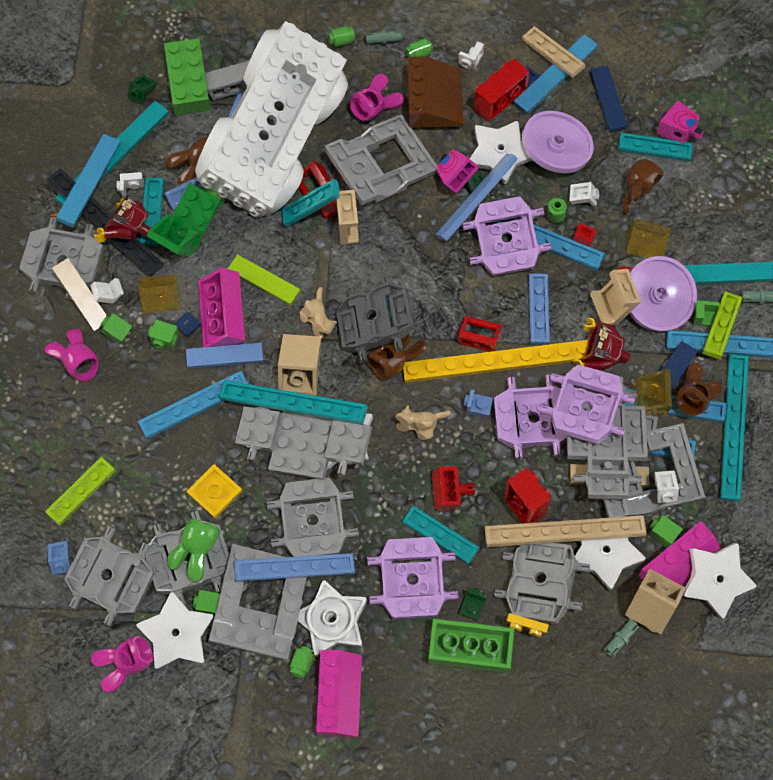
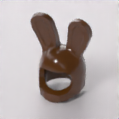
M203 137L196 141L189 150L172 153L167 158V166L171 169H175L187 162L191 164L179 176L178 185L197 177L195 168L208 137Z
M641 159L631 166L627 175L629 190L623 202L624 214H628L632 200L636 202L641 195L649 193L653 189L654 184L663 177V170L654 162Z
M408 333L401 340L402 351H395L393 341L392 344L384 345L368 353L369 365L377 377L382 380H389L403 369L407 360L413 359L425 351L427 347L425 341L420 340L405 350L411 340Z
M691 363L689 365L687 382L680 388L676 397L680 410L691 416L703 414L708 409L710 400L722 392V386L718 382L712 381L707 385L700 380L703 369L699 363Z

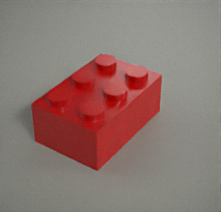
M515 58L510 62L504 63L497 73L494 72L484 84L481 83L477 86L474 110L486 121H492L527 89L529 71Z
M528 468L507 480L504 495L505 501L522 524L537 523L545 518L551 500V495L547 488H542L538 482V476L535 472H530Z

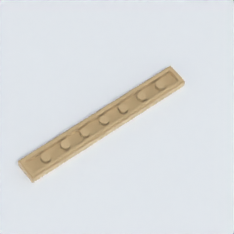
M644 515L485 526L487 547L643 537L646 536Z

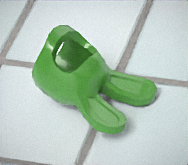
M191 518L185 525L181 543L168 555V567L173 570L179 569L183 560L190 552L188 577L192 581L201 580L204 574L205 555L217 541L220 534L219 528L211 523H204Z

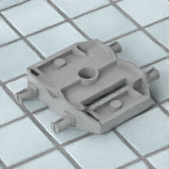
M51 217L47 228L30 232L19 267L20 271L32 281L29 292L37 293L39 285H56L65 289L52 270L61 258H68L87 287L94 282L103 246L91 236L94 228L92 224H86L83 234L56 230L58 221H56V218ZM48 242H51L43 272L39 273ZM67 292L65 298L68 300L70 298V300H72V298Z
M329 477L325 478V480L312 479L286 483L280 499L267 501L268 510L276 508L282 510L285 536L283 538L271 539L272 547L284 546L292 557L340 554L347 537L359 536L358 528L346 530L343 527L340 502L346 499H354L353 490L347 492L339 491ZM330 499L329 502L291 506V503ZM312 516L317 517L318 523L310 525L307 523L308 518Z
M195 511L197 520L201 521L199 511ZM192 512L190 515L192 518H195L194 512ZM156 524L153 525L156 536L148 544L150 548L145 557L155 572L152 580L157 593L170 595L173 592L181 599L184 605H186L183 597V592L213 583L216 593H220L218 586L221 591V579L225 575L229 558L220 525L213 524L219 528L220 534L214 546L207 552L213 569H209L205 557L204 574L199 581H192L188 577L189 561L183 560L179 569L174 570L177 581H174L171 569L167 565L164 546L166 545L170 554L181 543L184 528L163 533L161 524H157L159 531Z
M108 526L103 537L84 539L64 578L74 595L68 606L77 609L81 598L84 597L107 609L108 614L103 623L111 626L117 614L136 613L155 575L154 570L145 559L150 546L143 543L139 552L133 554L110 542L116 529ZM132 564H133V565H135V567H134V569H133V571H132V573H131V575H130V577H129V579H128V581H127V583H126V585H125V587H124V589H123V591H122V593H121V595H120L118 601L116 602V601H114V600H115L117 594L119 593L120 588H121V586H122V584H123V582H124L126 576L128 575L129 570H130V568H131V566H132ZM106 570H111V579L105 581L103 573Z
M559 543L521 545L516 549L515 553L504 551L503 560L514 561L513 573L507 591L496 589L494 596L495 598L506 599L512 614L534 621L557 624L568 610L582 611L583 603L571 601L570 597L575 572L583 571L589 573L590 564L579 563L575 558L571 545ZM540 574L546 575V580L543 583L536 582V578ZM519 593L540 597L557 599V602L521 597L518 595Z

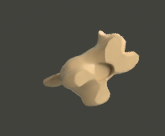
M319 287L316 298L305 302L304 308L300 311V318L304 323L311 322L314 335L321 337L322 340L323 333L331 334L337 321H331L327 318L322 303L323 288Z
M406 405L405 409L395 416L400 421V423L396 424V429L402 432L415 430L419 439L428 440L433 437L437 420L446 418L451 412L444 411L434 414L426 411L412 412L409 409V405Z

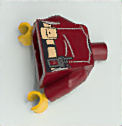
M127 195L125 198H122L120 200L121 203H116L117 209L109 218L105 227L106 230L104 231L103 228L97 229V234L94 235L96 241L102 243L110 238L133 241L138 233L149 238L147 234L151 227L145 224L149 214L142 203L133 201Z
M593 318L586 319V323L591 325L584 324V330L591 333L583 356L585 363H582L580 359H575L573 364H579L596 370H605L618 364L619 361L627 363L630 359V353L623 350L625 340L620 336L616 328L607 323H595Z

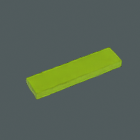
M238 254L228 267L230 270L239 272L240 279L289 306L293 304L301 292L296 286Z
M724 292L703 354L721 360L743 297Z
M101 457L45 513L61 526L116 470Z

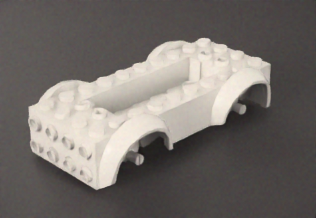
M285 21L278 30H266L256 46L245 71L243 79L247 88L231 118L224 117L218 119L203 147L195 168L197 181L201 182V185L205 188H211L216 191L220 197L233 201V204L237 207H243L255 217L261 218L262 216L270 215L283 207L293 196L303 178V167L297 157L313 126L329 117L346 93L348 82L342 69L347 60L341 54L327 48L324 43L313 39L308 33L297 29L292 23ZM279 101L283 104L284 108L282 111L275 109V102ZM268 117L274 120V126L267 123ZM260 131L268 133L269 137L267 140H262L259 137Z

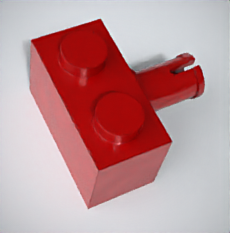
M438 467L432 472L435 511H454L461 505L460 495H475L476 489H472V487H475L474 483H459L458 467Z

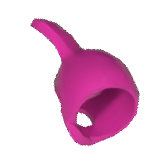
M378 74L373 78L369 88L359 90L352 96L350 107L355 117L362 121H368L378 116L384 109L400 107L404 102V97L400 93H393L383 97L381 91L387 85L388 78L384 74Z
M71 329L66 333L70 345L66 348L55 341L50 342L45 347V353L60 359L71 377L80 381H88L97 373V355L83 343L80 329ZM90 359L91 367L86 373L78 374L75 372L80 363Z
M131 636L124 640L116 649L99 650L93 653L91 661L95 666H105L114 663L117 667L115 671L102 680L101 688L105 692L111 693L118 689L128 675L140 672L152 663L153 653L144 638Z

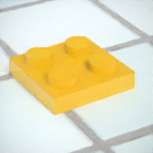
M213 464L186 492L216 519L243 491Z
M509 613L506 623L510 625L509 628H514L516 631L521 632L522 629L529 630V634L536 637L546 635L549 626L548 624Z

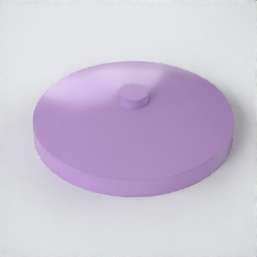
M544 111L533 115L526 123L522 133V143L530 158L541 167L553 172H576L588 163L593 153V140L587 128L576 118L562 112Z
M654 256L639 262L630 270V275L641 299V303L629 313L635 322L648 330L664 332L678 328L690 318L696 306L697 290L694 279L685 266L669 257Z

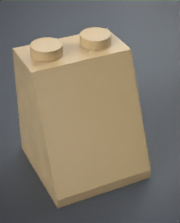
M283 334L278 362L279 390L317 396L321 337Z
M649 569L625 615L634 622L643 624L650 631L662 634L686 588Z

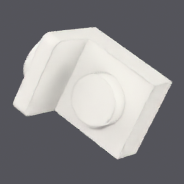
M477 41L475 47H471L469 54L460 52L458 63L464 68L475 70L483 55L484 44Z
M142 172L120 174V181H117V191L121 192L122 198L126 197V188L138 189L139 187H144Z
M592 182L571 185V204L590 202L592 206H597L599 190L596 189Z
M114 278L110 283L93 282L90 285L96 302L113 304L123 295L118 278Z
M675 471L655 472L654 478L658 492V503L676 502L679 487Z

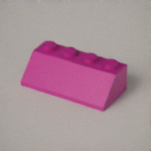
M221 267L198 281L203 348L238 345L245 341L239 272Z
M700 521L641 569L638 576L644 580L648 570L651 569L685 587L691 578L692 572L690 549L694 548L715 553L721 550L715 536Z
M321 650L317 736L358 738L362 655L342 650Z

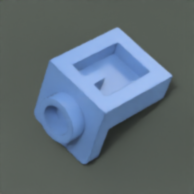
M471 389L470 395L466 394L464 406H467L466 413L489 418L493 398L475 394V390Z
M68 541L48 544V563L53 575L66 573L71 566Z

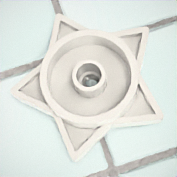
M518 121L499 129L475 126L478 147L470 159L480 168L491 172L505 154H514L518 158L515 164L501 178L504 184L508 182L511 174L519 165L532 161L520 139Z
M628 538L580 541L581 547L575 555L579 563L590 564L589 572L595 574L609 590L613 589L622 570L642 563L645 560V557L628 541ZM603 549H607L609 552L605 553Z
M732 543L715 553L694 548L690 549L692 562L691 578L685 586L686 589L682 596L705 600L718 617L725 618L734 598L756 587V584L740 568L739 545Z
M325 580L322 581L315 600L312 604L300 610L297 621L310 631L313 651L316 657L320 656L321 650H329L337 644L362 646L357 621L367 603L366 597L341 596ZM331 617L336 618L334 622L329 623Z
M173 592L170 593L159 615L137 624V627L153 643L155 668L159 669L178 658L204 663L201 637L214 616L212 614L189 611ZM173 629H179L180 634L173 636Z

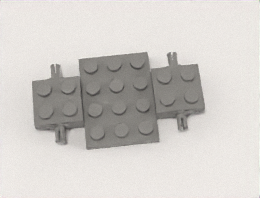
M620 377L623 392L636 396L635 399H637V391H626L623 385V377ZM583 387V389L586 391L596 394H603L604 396L611 398V395ZM624 401L619 404L613 424L614 426L625 428L623 436L612 433L608 439L596 444L567 435V459L587 460L586 474H574L573 482H585L588 498L628 499L630 483L642 484V475H630L628 461H647L648 458L645 406H625ZM589 405L582 406L583 410L590 411L592 409V407Z
M244 406L235 444L249 448L247 457L249 461H255L258 450L272 452L268 470L271 472L325 480L329 462L340 463L337 474L345 476L347 465H364L372 427L365 424L359 425L283 411L281 414L278 411H271L263 407L251 408Z

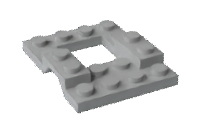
M402 114L371 126L355 139L350 141L340 139L324 147V151L349 188L355 190V197L361 205L373 200L377 203L406 190L410 184L438 173L437 164L412 128L409 127ZM395 138L411 163L384 174L369 152L378 149L379 144Z
M683 423L646 432L648 454L653 451L669 448L679 482L677 501L658 503L657 489L643 492L641 484L630 483L628 499H603L608 518L644 515L705 498ZM628 461L630 475L638 476L634 461Z
M232 544L208 642L287 661L292 640L294 639L307 577L285 579L277 616L240 607L239 603L244 581H235L234 561L284 557Z

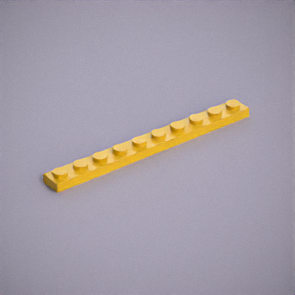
M588 340L405 362L403 367L404 381L408 383L570 363L575 359L584 361L583 356Z

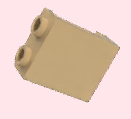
M355 190L339 191L340 198L336 199L340 243L341 245L359 243Z
M628 269L613 270L609 273L611 281L601 290L590 293L602 323L618 324L641 303Z

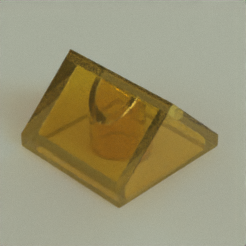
M635 219L626 252L646 258L664 256L671 228Z
M177 274L140 278L139 293L143 313L180 309Z
M670 369L637 377V406H645V415H668L672 407Z

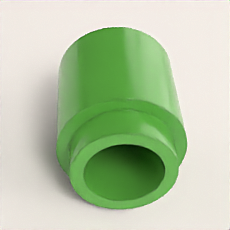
M344 26L330 30V34H328L330 45L333 44L334 47L351 44L352 41H355L353 28Z
M424 38L409 44V47L406 48V53L408 57H427L432 54L433 46L430 40L427 41Z
M554 198L549 202L547 217L551 222L559 223L565 218L567 209L565 201L560 198Z
M303 646L301 649H296L289 666L291 668L289 673L304 679L309 674L315 655L312 654L313 650Z

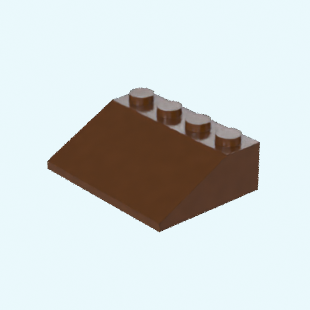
M408 57L409 127L464 126L461 68L429 57Z

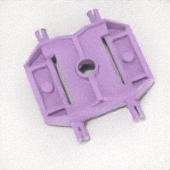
M520 196L480 204L475 220L463 223L464 230L473 228L477 230L482 254L476 257H469L470 264L482 263L493 276L534 269L539 254L543 251L552 250L550 242L537 244L532 221L533 217L544 215L543 207L532 210ZM522 217V219L520 220H513L509 222L498 223L488 226L485 225V223ZM505 234H509L512 237V240L510 242H504L501 239L502 236Z
M581 365L575 366L566 376L552 373L550 381L561 383L562 388L555 407L552 408L541 404L539 412L550 415L555 432L596 444L608 439L612 433L624 435L625 428L614 426V418L619 404L622 401L634 404L636 396L623 392L619 376ZM574 385L611 395V398L603 394L586 391L582 388H574ZM589 405L592 407V409L590 411L583 410L582 406Z
M549 375L545 376L546 387L523 389L516 388L515 377H512L511 384V377L507 378L508 389L494 397L498 441L515 450V459L523 458L522 448L533 446H553L554 457H557V455L558 457L562 456L561 445L567 441V435L558 432L552 435L550 415L539 412L541 404L549 407V400H552V408L555 407L561 388L554 385V381H550ZM514 402H516L519 437L517 436ZM536 415L539 421L532 423L529 421V416Z
M432 537L388 539L381 556L367 557L368 566L380 565L382 567L383 594L381 596H370V604H382L392 619L437 617L446 600H458V591H444L442 573L443 561H455V552H441ZM431 559L430 562L394 564L391 562L396 560ZM411 575L418 578V582L414 585L407 582V578Z

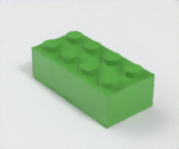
M200 39L164 43L175 116L210 111Z
M433 619L428 664L509 674L514 628Z

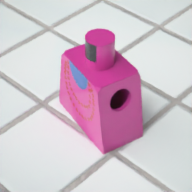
M677 101L660 120L657 134L680 143H685L690 136L700 140L704 130L697 127L700 119L699 115Z
M453 149L449 154L442 155L437 171L443 183L457 194L480 167L467 156Z

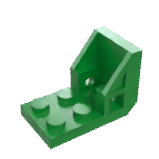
M189 183L173 215L166 214L149 230L147 237L176 254L191 256L197 250L222 200Z

